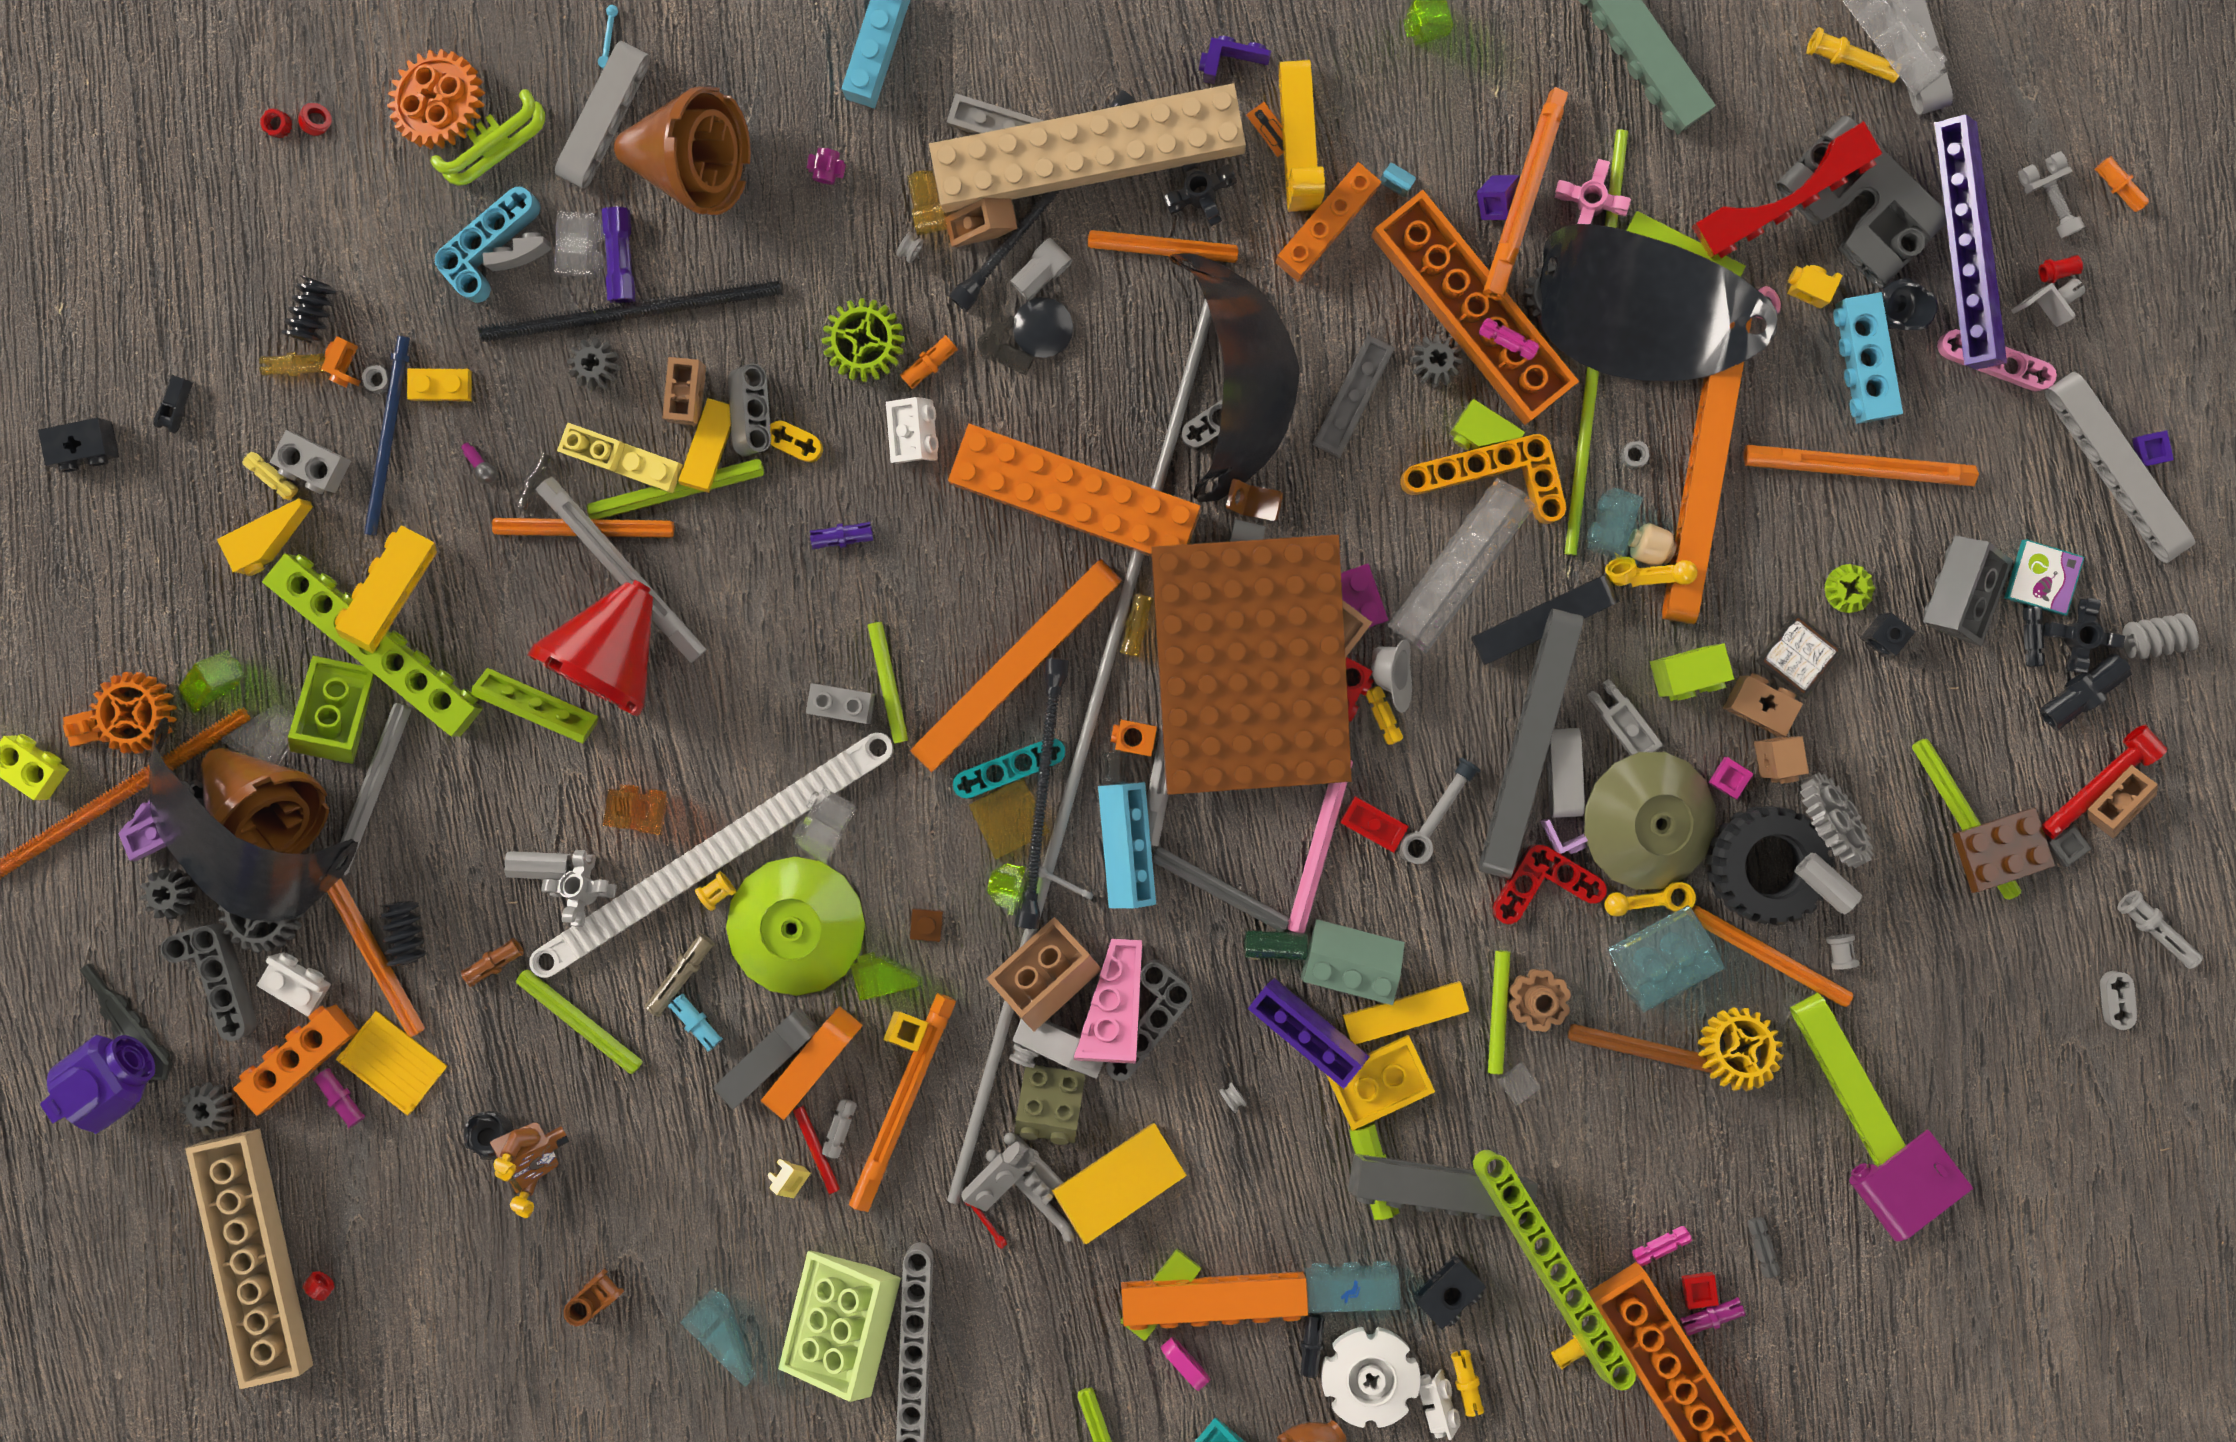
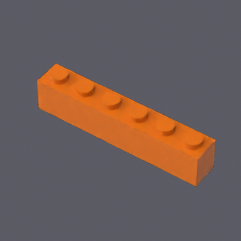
M1303 1272L1194 1278L1192 1282L1189 1280L1121 1282L1123 1325L1130 1326L1131 1330H1144L1148 1328V1325L1160 1324L1161 1328H1175L1179 1326L1178 1323L1191 1322L1192 1326L1201 1327L1209 1325V1321H1221L1225 1325H1234L1240 1323L1241 1319H1252L1254 1323H1266L1270 1321V1318L1282 1317L1284 1321H1298L1301 1319V1316H1308L1307 1283Z

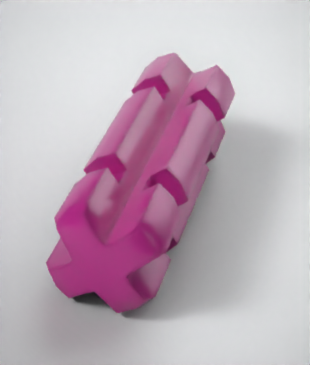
M1490 318L1483 322L1479 330L1480 335L1488 339L1494 338V342L1515 353L1516 351L1521 352L1520 355L1528 360H1531L1536 355L1539 348L1538 343L1530 339L1524 340V336L1503 325L1502 327L1497 326L1498 323Z
M1680 1226L1672 1230L1673 1234L1666 1233L1646 1243L1647 1247L1640 1246L1634 1249L1632 1253L1635 1261L1643 1267L1651 1263L1652 1258L1657 1260L1677 1250L1678 1245L1683 1247L1691 1243L1692 1238L1689 1231L1684 1226Z

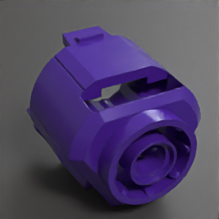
M95 1035L50 1069L47 1076V1089L50 1095L40 1103V1106L52 1124L65 1117L75 1126L97 1134L134 1109L141 1100L148 1080L155 1074L153 1057L140 1041L131 1036L121 1035L113 1040Z

